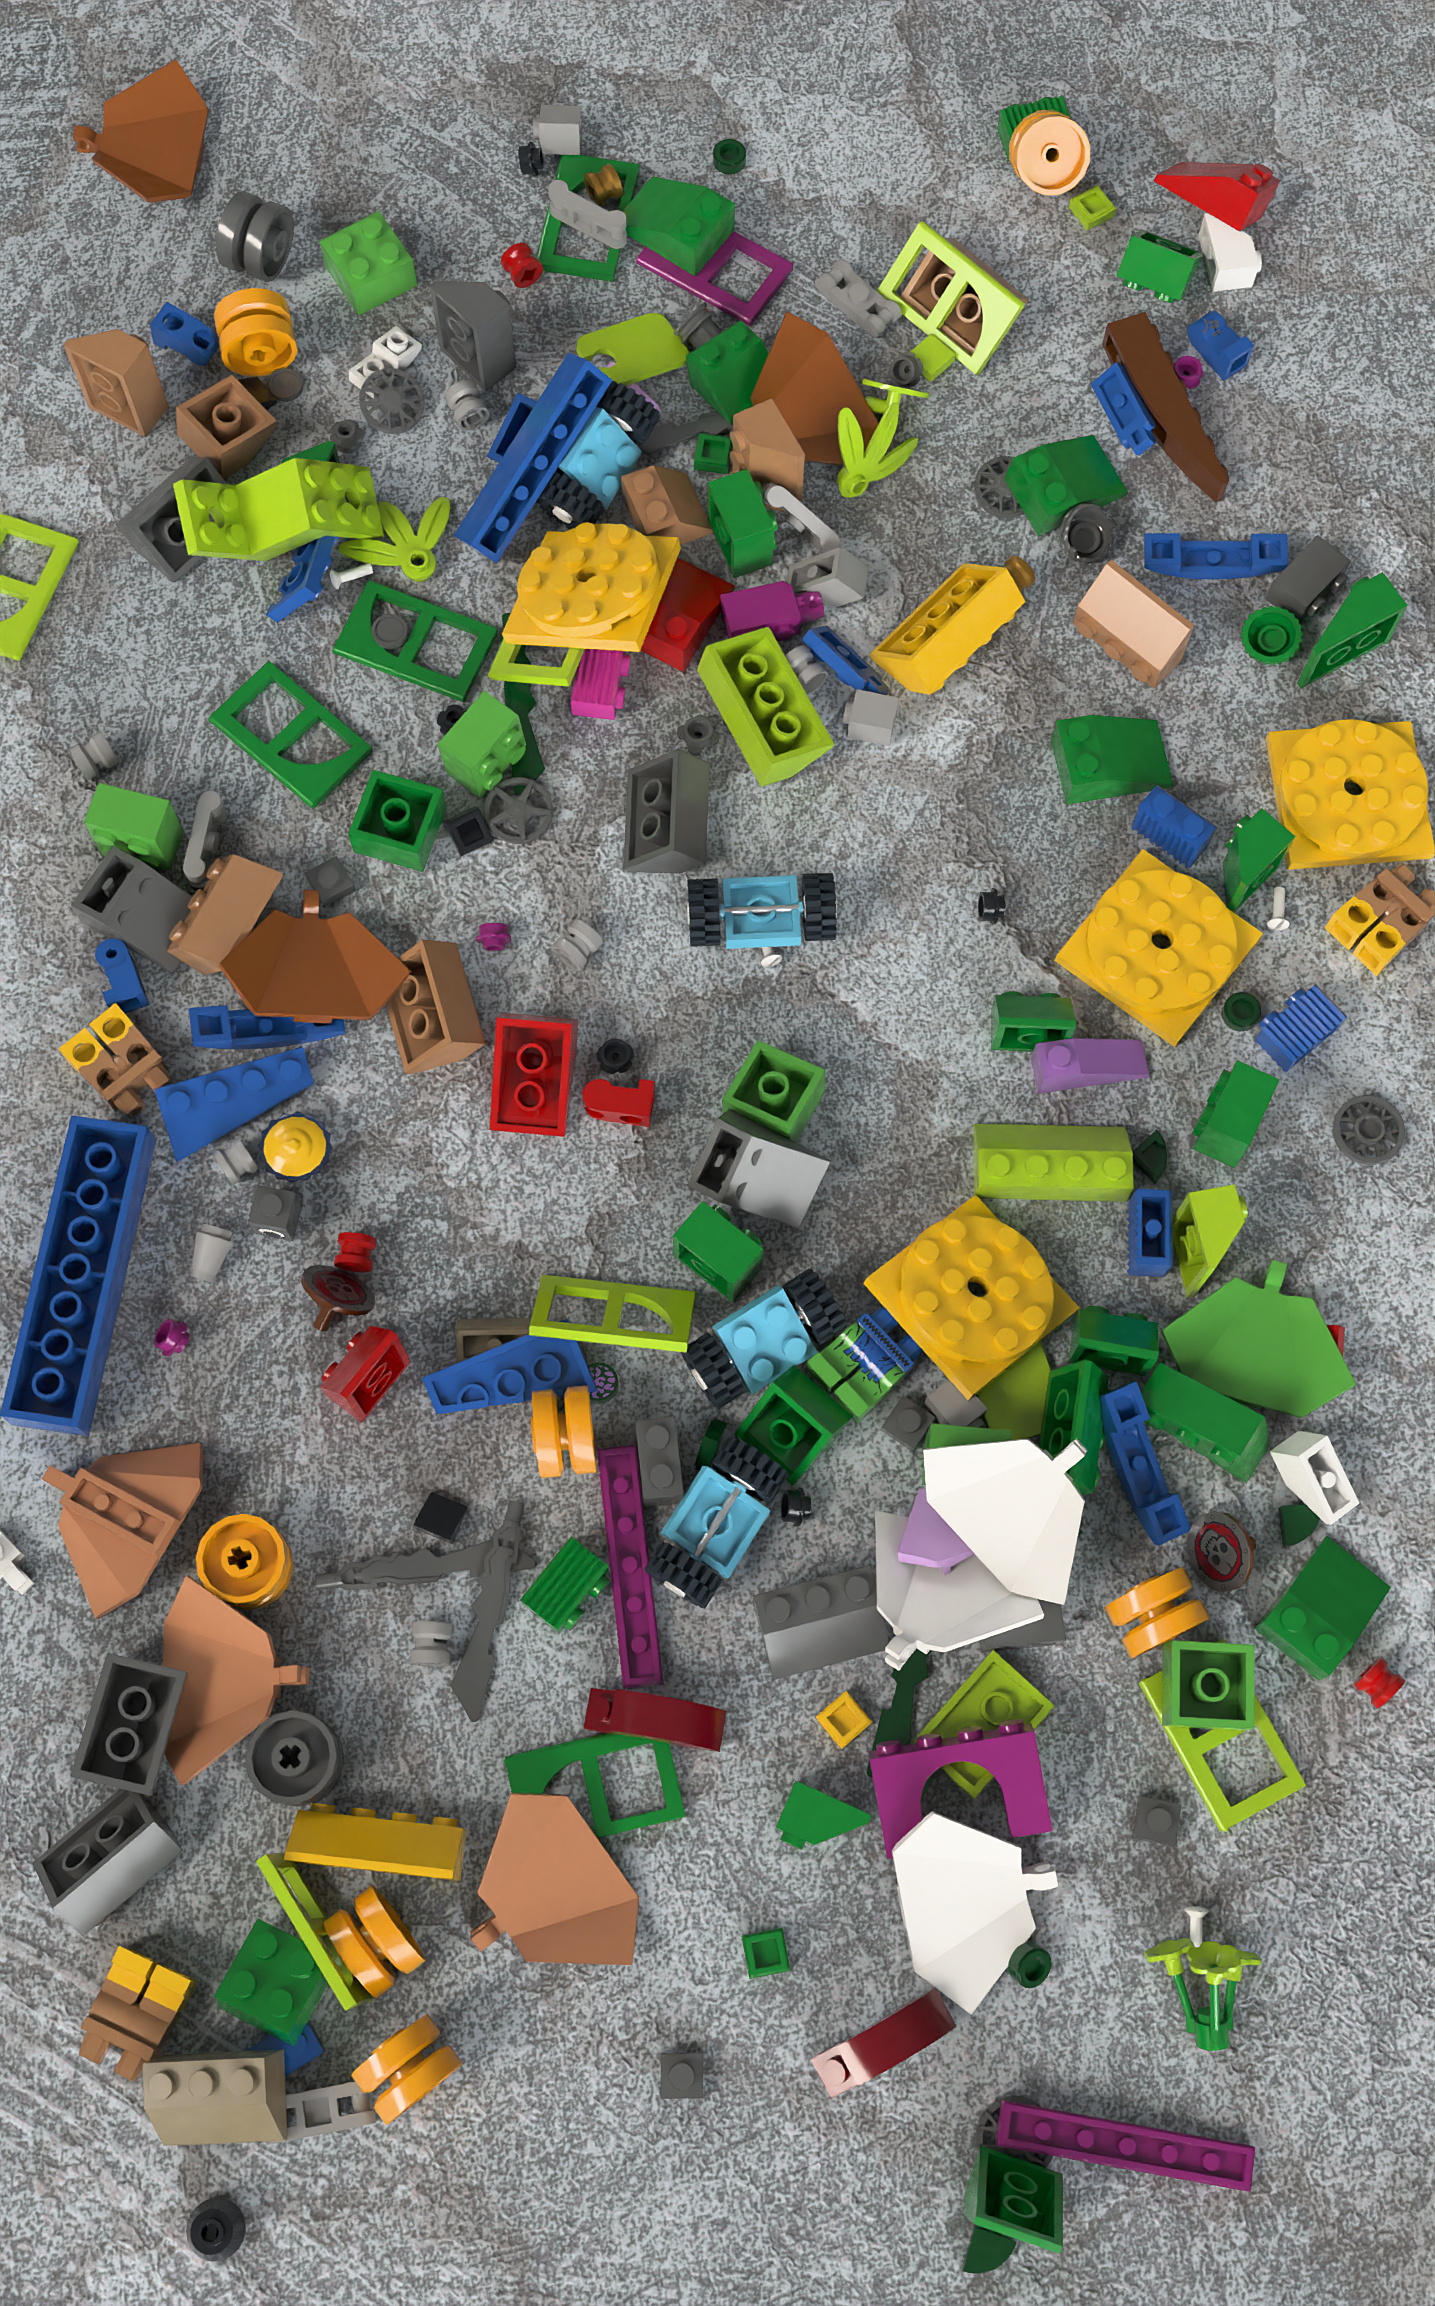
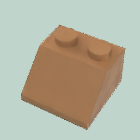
M233 375L176 407L177 435L198 457H207L223 479L249 465L277 426V420Z
M652 465L621 476L622 501L636 531L644 536L678 537L680 545L713 534V529L687 473Z

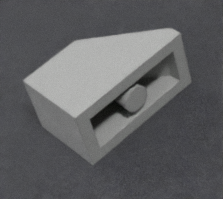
M838 547L789 565L786 583L792 585L794 594L819 592L823 605L839 607L864 598L869 566L844 548Z

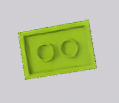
M992 1650L917 1737L933 1733L941 1734L942 1738L958 1736V1730L974 1726L982 1727L983 1731L999 1729V1723L1015 1719L1023 1720L1024 1724L1031 1723L1033 1729H1035L1055 1705L999 1654ZM917 1737L911 1743H917ZM959 1761L940 1767L972 1799H975L994 1777L987 1769L972 1762Z

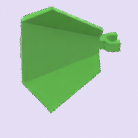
M1271 1260L1270 1265L1267 1267L1263 1288L1255 1287L1235 1277L1161 1331L1180 1373L1243 1405L1258 1409L1266 1408L1303 1418L1356 1385L1313 1298L1288 1296L1279 1293L1287 1264Z

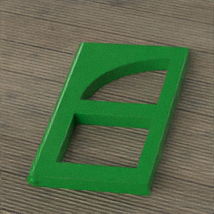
M561 155L555 180L564 181L568 185V190L576 194L585 188L584 174L600 172L602 166L611 164L616 170L619 179L625 180L623 196L619 205V210L623 211L634 197L640 167L639 164L591 156ZM549 202L536 258L539 259L543 266V271L614 282L621 248L615 249L610 247L606 263L555 255L563 222L551 215Z
M368 580L333 647V653L464 703L495 642L498 629ZM378 599L419 614L398 657L377 645L373 639L372 616ZM435 621L478 636L457 680L414 664Z
M267 661L209 717V722L312 809L320 804L373 752L372 747L270 661ZM274 682L305 709L266 745L237 721L235 717L267 686ZM318 720L351 746L342 755L318 764H298L281 757Z
M602 1733L505 1756L504 1765L507 1767L512 1793H544L546 1787L558 1772L574 1762L581 1761L594 1826L590 1827L598 1838L686 1818L669 1743L633 1736ZM653 1744L667 1808L611 1821L597 1757Z

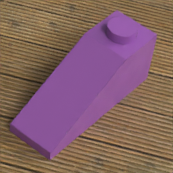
M1064 1039L1036 1044L1031 1056L1038 1094L1149 1077L1142 1040Z

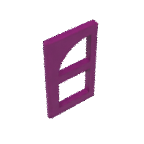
M734 231L696 276H693L646 246L636 259V264L739 321L741 320L748 326H752L793 271V263ZM736 249L773 269L748 303L711 284Z

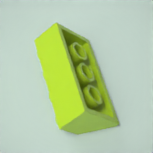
M769 627L706 645L697 672L761 787L793 777L833 747L834 742Z
M1014 1124L973 1125L974 1195H977L979 1198L1126 1202L1134 1189L1133 1151L1126 1127Z

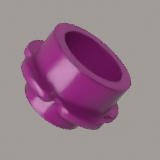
M1182 356L1173 364V369L1178 379L1184 381L1186 388L1193 389L1200 384V379L1203 377V369L1197 358Z
M503 923L481 924L479 926V935L475 937L476 942L482 943L483 949L486 951L504 950L505 944L510 943L512 940L511 935H509L508 925Z
M165 1320L155 1334L154 1346L163 1350L162 1354L164 1356H171L173 1352H182L190 1336L186 1332L187 1324L183 1321Z

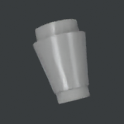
M203 1223L201 1231H196L191 1277L213 1283L214 1277L217 1275L233 1245V1242L230 1241L233 1232Z

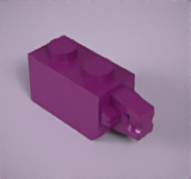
M780 581L721 594L720 613L728 639L769 627L777 641H785L794 635L800 634L801 625L824 617V605L819 592L794 594L792 585Z

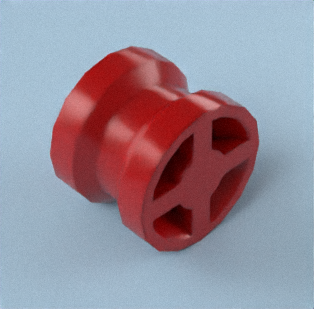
M525 242L512 245L501 257V266L506 272L511 273V280L518 288L532 285L543 273L541 262L533 257L532 249Z
M355 1232L340 1233L337 1240L340 1252L335 1256L334 1266L350 1272H371L373 1261L370 1259L371 1251L376 1248V1238Z
M1379 1657L1358 1676L1353 1686L1358 1691H1365L1371 1698V1704L1378 1709L1399 1691L1406 1680L1400 1674H1393L1387 1668V1662L1382 1657Z

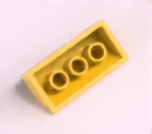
M963 563L891 632L869 656L907 690L931 695L940 690L945 680L955 670L962 668L968 662V658L979 647L987 644L991 640L992 634L1002 624L1013 619L1016 611L1025 603V600L1007 568Z
M311 1803L310 1811L298 1810L284 1854V1860L297 1863L460 1881L467 1830L457 1828L458 1819L433 1817V1824L431 1825L416 1823L417 1815L393 1812L392 1820L375 1818L376 1810L352 1808L351 1815L334 1814V1805Z

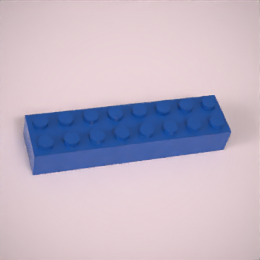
M71 1115L0 1412V1417L13 1426L86 1437L90 1435L156 1144V1139L147 1126Z

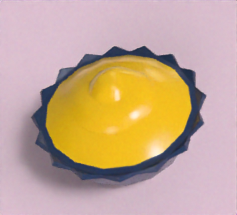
M299 1111L293 1114L283 1113L279 1119L270 1120L268 1128L261 1131L262 1140L257 1145L261 1152L259 1160L265 1164L266 1172L274 1174L277 1180L286 1179L291 1183L298 1180L307 1181L312 1175L320 1173L322 1166L329 1162V1153L333 1148L330 1143L331 1133L325 1129L324 1122L316 1120L313 1114L304 1115Z

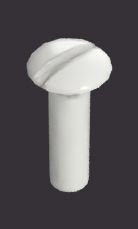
M365 564L339 573L331 569L330 579L333 586L338 590L341 583L373 574L371 564Z
M1275 887L1273 919L1267 925L1272 930L1280 931L1288 928L1290 923L1284 919L1285 888Z
M761 947L764 958L761 961L762 966L772 967L781 962L782 956L775 954L773 947Z
M1189 1906L1184 1910L1190 1916V1938L1195 1947H1200L1202 1944L1203 1917L1209 1910L1204 1907Z

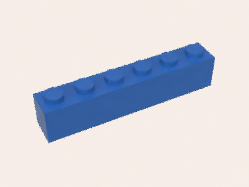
M568 353L453 536L480 555L497 564L609 387L612 379L587 359Z

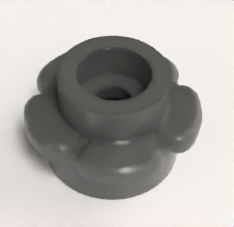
M903 352L901 356L893 360L890 367L892 379L900 386L908 385L913 387L917 385L921 379L920 374L923 372L921 360L915 358V354L912 352ZM907 366L910 368L909 373L906 372Z
M351 419L338 421L330 429L332 434L330 435V441L335 443L338 451L352 453L361 446L364 433L356 421Z

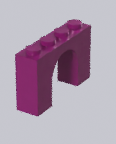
M1021 1719L1008 1720L999 1723V1729L983 1731L980 1726L967 1727L958 1730V1736L942 1738L939 1733L926 1734L917 1737V1743L901 1745L899 1740L879 1743L876 1745L877 1750L869 1751L887 1859L893 1858L892 1849L896 1843L923 1820L921 1794L928 1778L940 1767L953 1762L965 1761L978 1764L987 1769L996 1778L1001 1786L1011 1838L1053 1831L1032 1724H1024Z

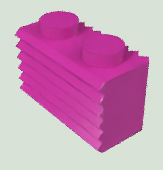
M584 650L575 673L571 697L572 715L615 720L617 709L624 708L626 688L621 687L622 677H629L630 655H625V651Z

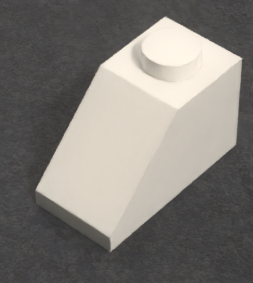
M1205 213L1198 236L1202 252L1204 253L1212 292L1252 287L1256 274L1260 272L1262 266L1260 251H1255L1252 237L1243 231H1237L1209 213Z
M1297 1431L1270 1451L1285 1485L1326 1524H1333L1359 1504L1327 1435Z

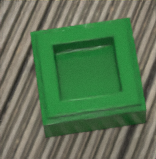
M699 433L694 458V470L728 474L731 460L730 452L733 449L731 437Z
M783 1928L741 1936L749 1979L791 1971Z

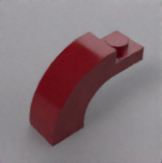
M590 1688L583 1729L651 1739L685 1748L720 1752L727 1711L660 1695L615 1689L614 1691Z
M935 1987L903 2004L892 2013L860 2032L820 2052L811 2058V2061L832 2099L903 2062L957 2026Z

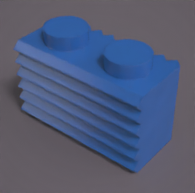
M1158 785L1154 787L1140 804L1131 825L1132 830H1137L1138 834H1143L1144 839L1149 838L1150 843L1155 842V846L1161 847L1162 851H1167V855H1173V859H1179V864L1185 863V868H1190L1209 845L1217 828Z
M1316 984L1307 992L1300 988L1286 1001L1289 1007L1280 1014L1276 1010L1272 1011L1258 1025L1261 1031L1255 1039L1257 1044L1261 1045L1262 1049L1266 1050L1267 1054L1272 1057V1060L1276 1061L1277 1065L1281 1066L1285 1072L1290 1070L1338 1030L1347 1018L1346 1014Z
M1137 1189L1127 1204L1129 1207L1127 1212L1129 1217L1127 1220L1130 1222L1127 1226L1129 1229L1127 1233L1129 1236L1127 1241L1129 1244L1127 1248L1129 1251L1127 1255L1129 1269L1127 1273L1130 1276L1166 1277L1171 1267H1173V1192L1170 1190Z

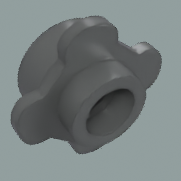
M704 715L690 718L685 725H681L677 729V737L685 741L688 745V752L692 755L701 754L705 747L716 745L720 739L719 733L713 730L711 722ZM696 733H701L702 736H701V737H696L695 734H696Z

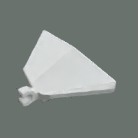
M1029 1438L924 1449L928 1503L1010 1593L1065 1605L1085 1499L1072 1482V1477L1066 1471L1086 1455L1085 1453L1088 1450L1076 1438L1055 1458L1046 1449L1042 1450Z
M875 1510L877 1610L893 1627V1633L896 1635L888 1643L885 1652L889 1653L885 1657V1662L899 1671L916 1648L926 1655L930 1650L947 1652L1043 1619L1044 1613L1038 1599L1010 1593L976 1554L953 1565L951 1572L946 1575L943 1574L941 1567L933 1568L899 1562L897 1551L909 1517Z
M932 1811L897 1842L892 1849L904 1927L907 1930L914 1971L972 2015L1008 1967L1009 1959L1014 1950L1021 1944L1026 1943L1036 1929L1027 1900L1026 1890H1047L1058 1887L1056 1871L1053 1868L1050 1869V1864L1047 1861L1021 1868L1020 1846Z

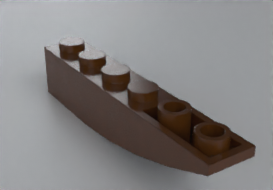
M1146 312L1108 323L1102 346L1112 365L1115 362L1124 364L1131 382L1140 394L1155 423V427L1151 431L1157 443L1183 473L1214 502L1221 501L1229 483L1227 468L1224 464L1219 463L1215 455L1214 442L1209 435L1206 436L1201 426L1200 414L1197 408H1192L1187 398L1186 385L1182 379H1178L1173 369L1172 357L1168 351H1164L1160 343L1157 326L1154 323L1151 324Z

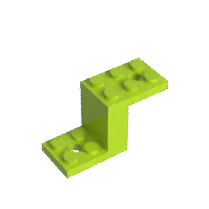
M293 458L237 485L185 479L173 483L188 555L268 561L323 536L373 540L384 536L381 515L374 491V482L370 468L367 466ZM209 514H211L215 523L210 521Z

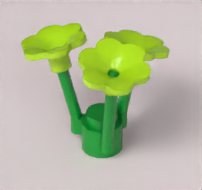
M1191 1938L1164 1941L1156 1947L1145 1950L1144 1956L1148 1962L1164 1961L1168 1975L1173 1976L1186 2017V2031L1188 2033H1195L1196 2046L1207 2051H1219L1230 2046L1229 2031L1233 2029L1237 1981H1241L1242 1967L1245 1965H1261L1262 1958L1258 1957V1954L1241 1951L1231 1945H1220L1214 1941H1205L1200 1947H1195ZM1184 1953H1187L1191 1970L1196 1974H1206V1981L1210 1984V2006L1199 2008L1198 2015L1194 2014L1182 1976L1184 1967L1180 1956ZM1225 1978L1227 1979L1224 2008L1222 2009L1220 2008L1219 1984Z

